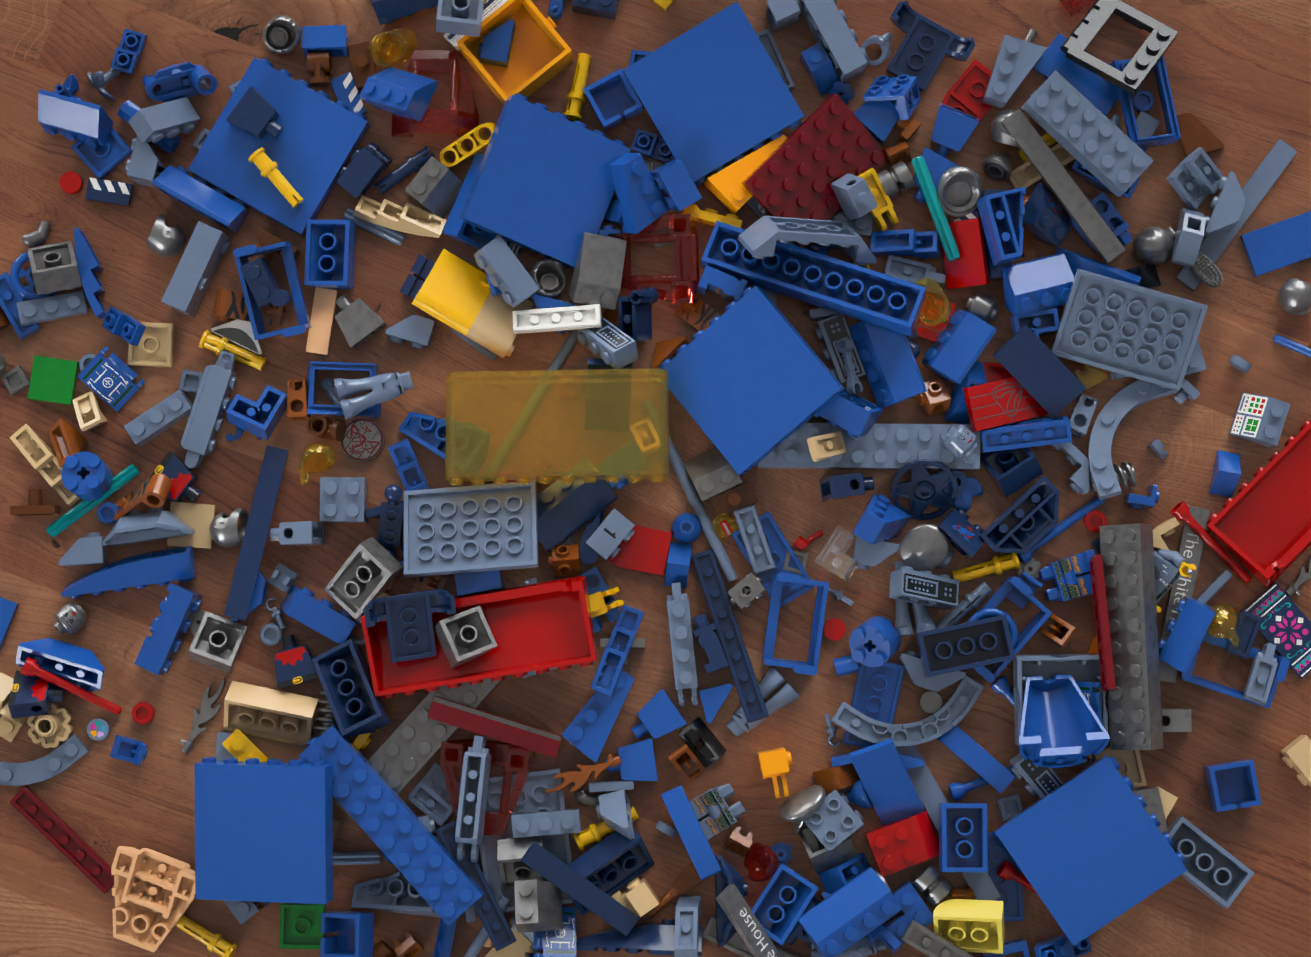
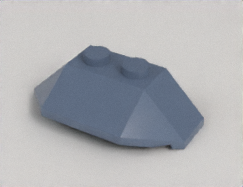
M162 507L150 508L149 513H142L141 510L128 512V516L120 517L102 544L105 547H115L194 535L195 531L171 511H164Z

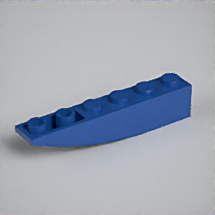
M192 546L148 552L110 563L66 585L61 593L62 597L69 596V598L74 599L88 593L100 595L108 590L121 592L128 587L141 589L147 587L148 584L157 583V585L161 586L175 580H179V582L190 581L197 572Z

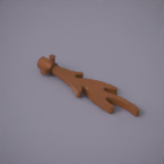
M608 754V762L602 764H577L576 766L581 769V772L569 771L555 775L554 779L565 778V781L555 788L546 789L545 792L552 793L562 790L573 782L575 785L571 792H575L586 784L593 771L595 772L594 778L598 779L605 769L622 764V760L619 755L612 758V755Z

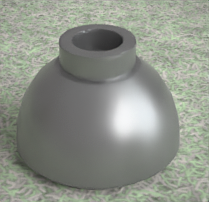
M1003 151L988 156L982 163L983 171L988 177L996 181L1009 179L1012 173L1010 156Z

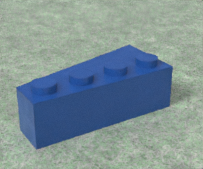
M169 583L167 591L170 594L161 601L159 606L161 615L153 620L150 626L152 635L145 638L134 663L156 675H163L164 672L168 673L173 663L171 658L174 652L177 653L181 648L183 642L181 638L184 632L187 633L192 625V621L189 619L192 613H197L202 605V601H200L202 595L179 584Z
M622 670L612 696L596 691L561 736L596 763L635 679L625 670Z

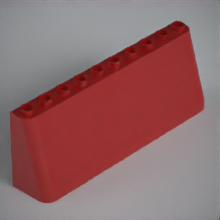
M1307 420L1301 426V432L1296 437L1293 435L1284 444L1286 447L1281 452L1276 451L1270 457V463L1265 468L1262 466L1253 475L1255 478L1250 483L1245 482L1239 488V494L1234 499L1231 497L1222 506L1224 509L1219 514L1214 513L1207 521V529L1266 587L1271 586L1311 546L1310 420Z
M585 576L456 596V614L448 615L444 612L431 613L436 656L392 663L386 620L375 623V626L366 627L365 616L360 617L375 697L382 696V699L395 697V693L404 692V695L416 694L419 689H426V692L439 690V686L447 685L448 688H455L461 686L463 682H470V685L482 683L483 679L491 678L492 681H499L505 679L506 675L512 674L515 678L523 677L530 671L542 674L549 672V668L558 667V670H566L572 668L571 665L580 664V667L593 665V661L597 660ZM480 605L498 646L470 662L451 668L434 627L443 619Z

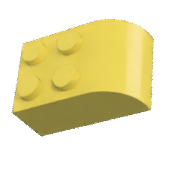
M950 899L940 903L935 908L933 913L934 933L966 952L1003 954L1005 939L1003 901Z

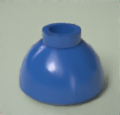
M682 513L673 520L671 531L677 541L688 544L699 538L702 527L695 515Z
M861 779L853 784L851 790L847 791V799L858 807L871 809L873 804Z

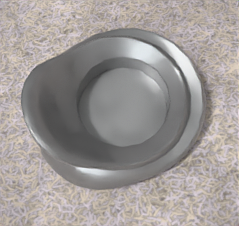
M955 166L946 170L939 180L937 195L944 213L953 217H963L975 211L978 207L976 202L981 199L982 185L978 174L974 170L962 166Z
M932 524L915 526L904 536L899 545V555L902 562L906 566L912 567L914 571L932 570L946 558L949 551L948 537L939 527Z
M820 785L807 787L787 799L780 806V817L785 821L793 822L794 833L799 832L803 822L822 804L826 796L824 788Z

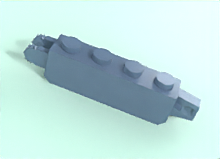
M221 351L215 365L205 367L181 440L183 449L188 450L185 457L186 460H184L185 466L188 469L200 467L204 455L209 456L210 452L213 453L217 440L214 439L217 431L220 432L224 420L221 418L224 410L227 411L231 399L228 398L230 391L234 390L237 383V377H235L237 372L233 371L236 355L233 353Z
M680 582L671 583L672 595H667V611L675 688L678 691L679 707H684L685 699L682 689L691 688V702L694 706L698 705L696 690L698 683L689 598H687V593L681 594Z
M474 736L473 747L468 748V752L464 753L455 832V842L458 843L457 860L463 862L466 844L472 845L471 862L476 863L478 861L479 847L483 843L492 757L489 755V749L485 748L486 738L484 736Z

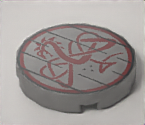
M358 418L350 421L346 425L345 436L340 441L343 452L357 462H367L375 459L384 447L382 429L376 422L367 418Z

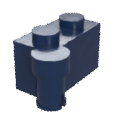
M371 142L366 148L362 147L353 153L351 157L352 162L348 167L344 166L338 174L339 179L336 182L355 198L360 199L362 195L364 196L383 170L389 167L387 164H391L393 159L383 153L375 142Z
M259 257L240 267L259 307H266L270 304L282 307L290 303V293L279 288L265 258Z
M654 287L633 290L628 296L618 297V328L635 340V342L652 340V304L658 300V292Z

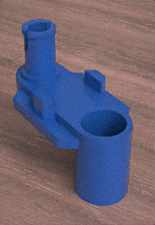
M189 61L170 65L167 68L157 70L155 76L149 74V77L145 75L142 79L147 95L155 101H163L164 103L184 97L196 96L198 93L210 95L217 88L216 78L206 68L199 64L193 65Z

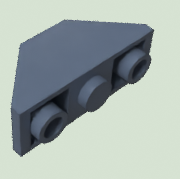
M1230 171L1227 177L1223 176L1218 185V189L1221 191L1218 197L1214 196L1209 208L1213 211L1210 217L1206 216L1203 237H1209L1234 227L1239 221L1247 200L1234 172Z
M1183 207L1180 208L1172 263L1191 268L1194 267L1205 231L1206 217L1202 212Z
M906 650L905 654H899V659L902 665H904L912 684L924 689L938 692L963 679L966 673L960 670L925 678L918 653Z

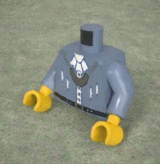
M1154 549L1156 603L1160 601L1181 576L1192 577L1188 573V569L1196 570V566L1188 564L1187 560L1177 551ZM1156 605L1157 612L1160 613L1161 608Z

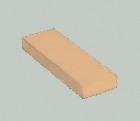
M315 288L310 319L311 328H309L306 353L326 356L329 354L336 309L335 301L338 297L337 290Z

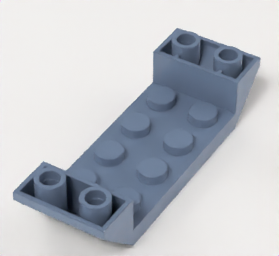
M763 216L738 237V240L751 255L758 259H764L765 256L773 257L776 241L780 243L797 241L804 245H809L810 242L823 246L838 244L859 265L876 263L877 260L863 239L845 221Z

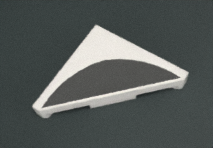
M237 319L211 328L213 333L225 337L227 340L258 355H263L259 340L254 339L251 322Z

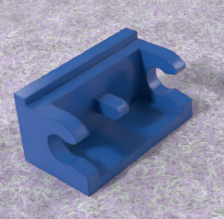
M346 25L302 26V49L305 58H307V53L330 52L331 57L349 56Z

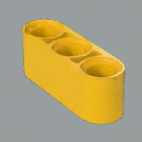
M492 122L481 124L445 147L440 152L441 163L446 167L458 165L489 144L496 124ZM485 127L491 131L489 139L483 134ZM467 139L473 142L472 150L466 147ZM449 151H453L456 155L454 162L448 157Z

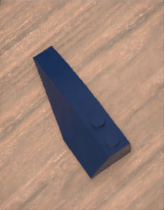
M664 918L662 922L637 923L627 936L614 927L590 933L576 939V950L597 951L598 948H602L606 952H618L620 949H625L628 953L637 954L645 949L651 955H674L675 919ZM699 923L698 931L699 956H702V923Z

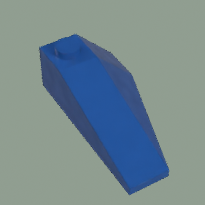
M1060 246L1057 248L1056 254H1065L1074 277L1078 268L1135 285H1139L1142 278Z
M409 412L398 429L472 478L476 477L486 462L491 435L474 424L460 423L451 419L445 420L430 415Z

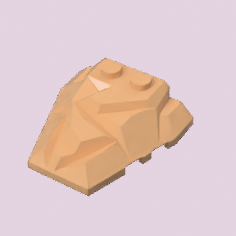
M119 846L111 867V874L114 875L112 896H115V908L112 909L113 937L154 953L195 899V871L191 870V866L188 863L148 848L139 850L133 847Z

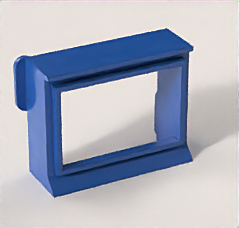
M310 361L308 367L309 395L307 414L310 416L315 414L344 416L341 405L315 404L317 370L370 372V377L378 375V365L374 363ZM381 403L365 409L356 416L378 419L381 416Z

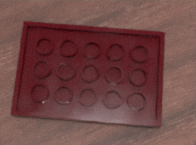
M833 93L742 184L770 216L830 220L841 209L830 184L847 173L858 176L870 168H874L877 173L889 160L886 151L838 94ZM792 241L798 247L802 248L804 244H800L797 241Z

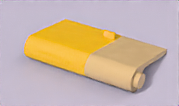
M443 249L411 304L501 358H504L505 355L509 357L515 348L513 342L517 334L513 333L512 311L530 310L534 303L525 299L513 308L505 302L502 295L492 296L486 277L487 274Z

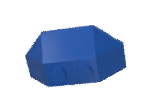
M52 638L19 643L16 664L19 667H22L26 659L30 657L36 660L40 668L89 692L101 689L105 669L91 650Z

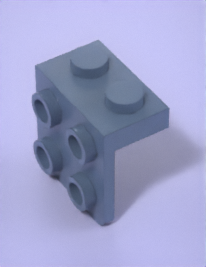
M836 789L827 795L819 808L804 821L828 851H832L854 832L857 834L864 828V818L857 810L853 811L848 805L850 802L842 792L839 794Z

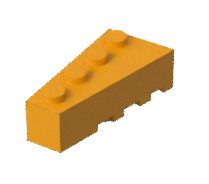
M785 135L778 137L707 178L703 184L732 214H735L753 197L742 182L787 137Z

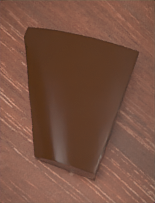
M1193 113L1177 115L1181 135L1179 141L1185 158L1198 147H1202L1207 154L1225 148L1224 144Z

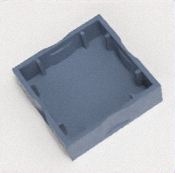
M1098 653L1015 655L1016 659H1013L1014 744L1019 746L1026 678L1042 676L1043 679L1049 680L1056 674H1071L1075 681L1101 682ZM1094 687V692H1102V725L1108 733V713L1105 704L1106 692L1102 691V687Z

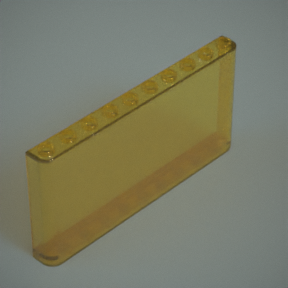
M666 369L449 372L446 374L445 480L449 481V484L461 485L463 481H472V484L477 485L485 484V481H494V484H507V480H516L518 484H529L530 480H538V483L542 484L552 483V480H561V483H574V480H583L584 483H596L597 479H606L607 483H617L619 479H628V482L637 483L641 482V479H650L651 482H664V478H669V372Z

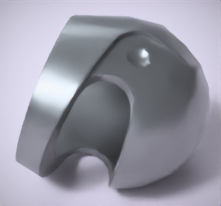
M1002 110L993 118L991 123L993 141L1018 147L1001 124L1003 120L1016 110Z
M159 214L146 245L159 256L172 257L183 249L185 235L177 224L174 227H167L165 225V215Z
M1298 278L1286 281L1278 291V302L1282 309L1294 315L1307 314L1311 310V284Z
M236 508L230 516L225 511L217 514L209 527L213 541L225 548L242 544L249 518L248 512L245 509ZM241 516V526L238 528V519Z

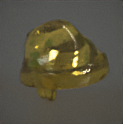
M313 442L304 447L300 456L301 465L298 467L301 485L305 486L308 484L310 474L324 472L334 465L336 455L333 449L325 444Z
M1222 603L1211 606L1216 614L1207 633L1214 638H1229L1232 644L1238 647L1239 637L1236 634L1237 615L1234 609L1228 604Z

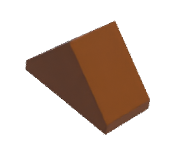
M1051 614L1037 631L1056 646L1065 647L1077 629L1056 615Z
M686 743L668 756L669 760L688 784L706 771Z
M853 763L836 767L832 766L813 772L816 785L822 786L825 793L835 789L846 788L860 779Z

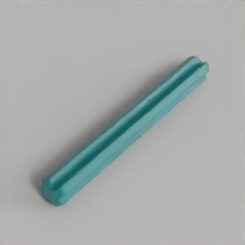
M923 156L916 157L911 162L948 261L956 260L960 257V253Z
M134 464L129 465L113 477L112 486L109 491L107 490L102 495L103 497L95 501L82 500L46 527L48 534L51 537H56L139 475V469Z

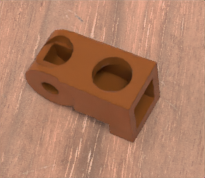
M288 379L287 417L290 421H308L310 415L307 414V379Z

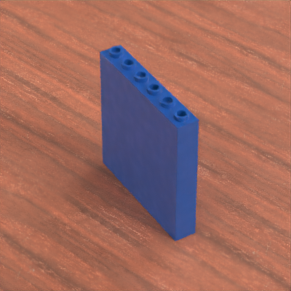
M738 2L733 3L623 69L673 157L682 160L696 187L704 183L707 179L706 176L713 172L716 174L726 168L725 165L733 161L735 163L744 158V153L749 150L754 152L763 147V142L771 139L773 141L782 136V131L789 127L793 130L802 124L801 119L804 118L802 111Z
M254 57L188 170L193 175L204 179L214 187L222 189L233 198L243 201L247 206L305 238L307 220H315L337 184L336 181L339 179L338 174L340 170L348 165L370 125L366 121L367 117L356 111L355 114L348 110L349 107L340 101L334 103L329 100L330 96L323 91L318 90V92L310 89L311 85L301 79L299 81L292 79L293 75L282 68L278 71L273 68L274 64L267 59L262 58L259 60ZM250 86L279 114L275 122L283 127V131L278 138H274L269 133H266L263 139H258L231 126L226 120ZM263 147L265 149L266 155L272 162L275 161L278 164L277 169L298 194L303 197L304 201L300 205L297 204L296 208H293L268 177H262L258 167L248 160L259 148Z
M521 94L510 95L505 101L459 220L493 235H500L502 239L548 259L557 260L562 265L574 270L583 233L598 234L615 191L610 164L625 153H630L631 149L625 147L626 143L621 140L613 139L612 141L606 138V134L599 130L591 131L586 129L587 125L582 122L574 121L573 123L567 120V116L560 112L552 113L547 111L548 107L543 104L535 103L534 105L528 102V98Z
M758 286L747 288L742 293L743 297L738 302H731L725 308L726 312L722 316L717 315L709 322L710 326L706 330L698 331L692 337L693 341L688 345H682L676 351L677 355L671 360H665L659 366L660 370L656 373L738 475H745L845 389L763 289Z
M1107 754L995 829L996 835L1073 946L1187 871V868L1184 866L1188 863L1180 851L1175 853L1171 847L1174 844L1173 840L1167 832L1161 833L1158 828L1161 823L1154 813L1151 815L1145 810V807L1148 806L1140 794L1135 796L1131 790L1135 786L1127 775L1125 777L1121 776L1118 771L1121 766L1114 756L1109 759Z
M204 757L202 761L195 763L196 899L327 904L332 901V764H325L324 760H312L311 763H303L301 759L289 760V763H281V759H268L267 762H259L258 758L245 759L246 762L238 761V758H224V761H216V757Z

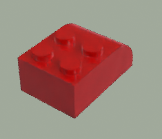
M926 809L924 812L864 832L877 869L883 877L939 855V841Z

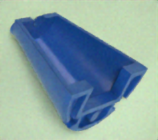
M1056 674L1049 680L1043 679L1042 676L1026 678L1019 736V750L1025 760L1030 759L1033 765L1045 768L1069 767L1087 761L1086 757L1092 753L1098 755L1107 746L1110 740L1109 734L1071 674Z

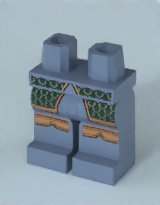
M730 783L720 787L716 785L689 800L698 819L707 814L699 823L708 840L736 823L737 818L746 812L741 801L729 806L725 800L735 794Z

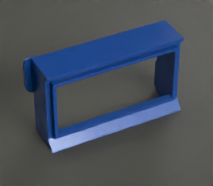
M1164 55L1154 67V74L1167 134L1139 138L1130 93L1117 86L1127 136L1144 152H1146L1148 147L1174 144L1181 138ZM1131 59L1113 60L1109 65L1122 72Z
M284 241L257 248L255 245H248L234 249L233 254L254 339L263 340L279 335L290 337L302 334L306 329L311 328L291 242ZM281 250L299 325L266 333L261 308L258 306L240 267L249 263L248 258Z
M779 572L777 575L773 574L762 654V663L764 665L793 668L794 672L798 674H817L829 587L827 581L804 579L798 574ZM783 582L817 586L807 662L773 658Z
M1009 576L980 610L996 608L1013 588L1040 610L1018 635L1017 644L1014 648V654L1016 655L1049 618L1052 612L1031 595V588L1016 576L1012 578ZM1011 660L994 663L990 668L984 665L974 667V669L988 682H993Z
M1206 632L1202 641L1226 649L1229 639ZM1200 646L1186 673L1181 674V680L1270 709L1278 682L1284 681L1290 660L1282 656H1273L1277 658L1278 666L1267 703L1264 706L1242 698L1244 694L1242 691L1191 675ZM1252 647L1249 657L1254 658L1257 652H1262V650Z

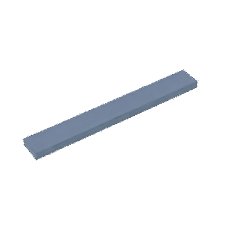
M1281 139L1276 142L1242 188L1247 202L1237 224L1234 227L1205 237L1199 252L1207 256L1214 263L1295 156L1297 153L1295 149ZM1184 266L1175 278L1192 291L1201 282L1192 272L1191 268Z
M915 745L896 747L898 753L922 758ZM926 763L924 766L906 769L924 808L939 832V803H948ZM961 872L970 889H973L976 900L994 901L1001 897L987 872Z

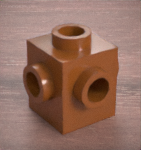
M941 378L924 381L927 391L917 395V400L920 406L923 405L927 416L947 412L951 401L949 387L944 385Z
M578 544L560 545L552 549V555L548 556L549 569L554 571V577L581 575Z

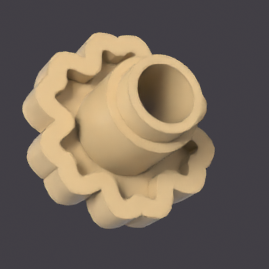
M51 703L48 714L30 716L28 718L27 724L31 727L28 730V736L32 739L33 743H41L44 748L59 747L61 741H67L73 732V727L69 724L72 721V716L66 708H59L56 703Z

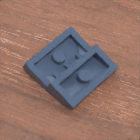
M1198 147L1166 179L1190 210H1197L1207 195L1214 194L1217 191L1223 175L1203 148Z
M437 761L409 794L407 799L442 826L459 804L461 780Z

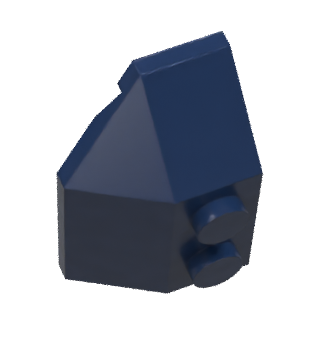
M1045 475L1042 476L1006 508L979 536L994 552L1025 554L1058 523L1060 491Z
M716 855L722 870L715 874L717 947H723L737 930L716 898L729 884H735L744 898V896H748V883L744 882V877L721 855Z

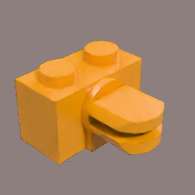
M784 747L757 752L762 778L772 777L775 798H780L777 776L781 777L784 797H789L785 775L789 774V766L793 765L791 753L789 751L786 752Z

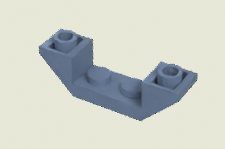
M1071 442L1051 444L1050 446L1056 451L1061 450L1066 455L1064 458L1072 466H1078L1067 479L1070 483L1069 487L1076 494H1087L1090 490L1088 458Z
M679 896L675 911V957H699L698 931L699 918L702 917V896Z

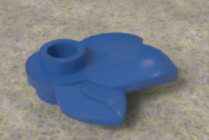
M952 470L955 477L960 478V483L957 484L958 493L954 506L958 510L961 509L967 512L972 504V496L983 494L982 486L978 480L973 477H966L962 471ZM952 481L942 489L950 499L953 490Z

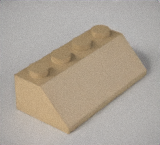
M232 681L224 699L223 730L234 732L238 728L243 734L306 747L305 744L313 738V727H315V718L318 715L319 699Z

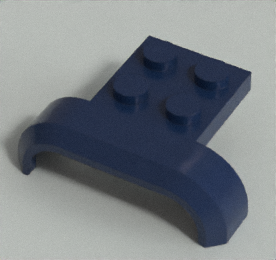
M908 1L899 2L890 20L897 28L905 32L906 36L886 72L895 77L900 75L917 76L919 90L924 92L944 56L946 55L957 61H967L975 47L973 37H961L919 14L909 6Z
M427 590L381 597L371 600L364 608L366 627L375 626V623L386 620L392 663L436 656L431 613L444 612L448 615L456 614L455 597L446 590Z

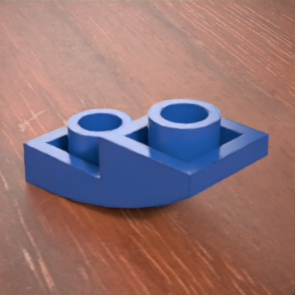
M125 29L119 48L116 47L110 68L133 74L148 36Z
M637 129L630 148L632 151L663 163L675 159L663 138H660L657 134Z
M110 306L108 313L105 315L102 325L112 334L122 337L129 344L138 346L146 328L138 320Z

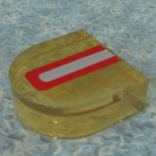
M720 514L713 521V528L720 540L739 530L735 520L729 514Z

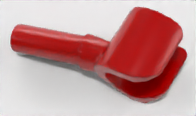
M820 530L811 535L807 540L800 536L793 545L799 551H803L812 541L824 535V533Z

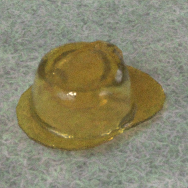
M398 28L376 34L367 49L371 52L373 61L378 66L388 67L409 59L417 48V38L410 29Z
M930 278L918 280L915 284L926 287V299L919 315L922 323L929 327L937 326L942 322L947 323L952 307L940 285Z

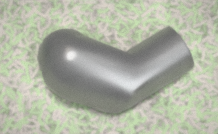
M41 220L37 231L29 234L26 233L22 236L23 244L28 247L43 244L47 239L51 223Z
M580 789L575 794L576 802L588 808H595L596 805H599L598 796L606 794V792L602 791L593 796L587 794L584 789Z

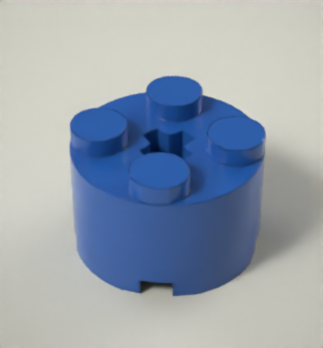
M79 452L66 458L61 477L64 486L71 493L84 501H95L103 497L102 495L107 490L109 491L113 483V474L109 466L100 457L91 452Z
M873 616L853 630L849 646L855 662H860L868 667L882 666L898 651L901 645V635L898 629L893 627L889 619Z

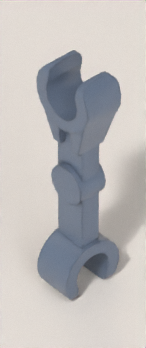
M851 339L838 341L837 349L843 353L844 368L848 376L846 391L849 395L861 393L863 386L855 374V364L851 356L853 342Z

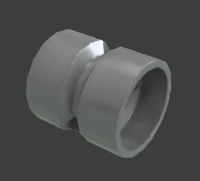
M903 161L891 166L890 171L884 170L877 174L890 199L897 196L900 190L905 192L915 186L913 177Z
M930 863L910 883L919 893L924 892V898L932 906H935L951 891L953 886L945 877L940 878V872Z

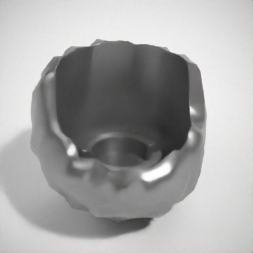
M277 15L266 24L263 29L262 40L269 51L277 54L289 53L294 51L301 43V28L289 16Z
M1160 226L1147 227L1136 235V239L1133 240L1135 256L1138 261L1148 265L1167 263L1173 255V237Z
M543 259L533 264L529 275L540 288L535 293L548 298L559 296L565 290L567 280L562 264L553 259Z

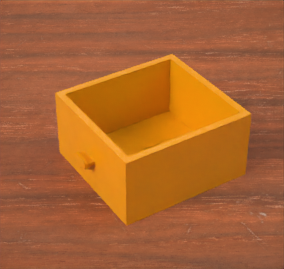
M508 0L482 21L480 37L464 35L457 41L460 53L503 105L508 96L515 95L516 93L528 98L573 62L572 50L554 29L557 25L550 17L546 19L531 0ZM508 20H514L516 26L508 67L482 63L477 53L479 43H483L484 36Z

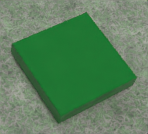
M34 355L27 399L73 405L72 400L74 399L79 362Z
M280 903L279 948L320 949L321 937H325V933H321V912H326V904Z

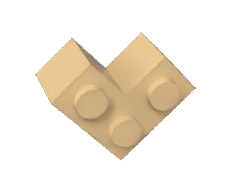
M638 877L627 884V890L622 893L619 890L611 896L640 917L659 905V898L645 878L641 880Z

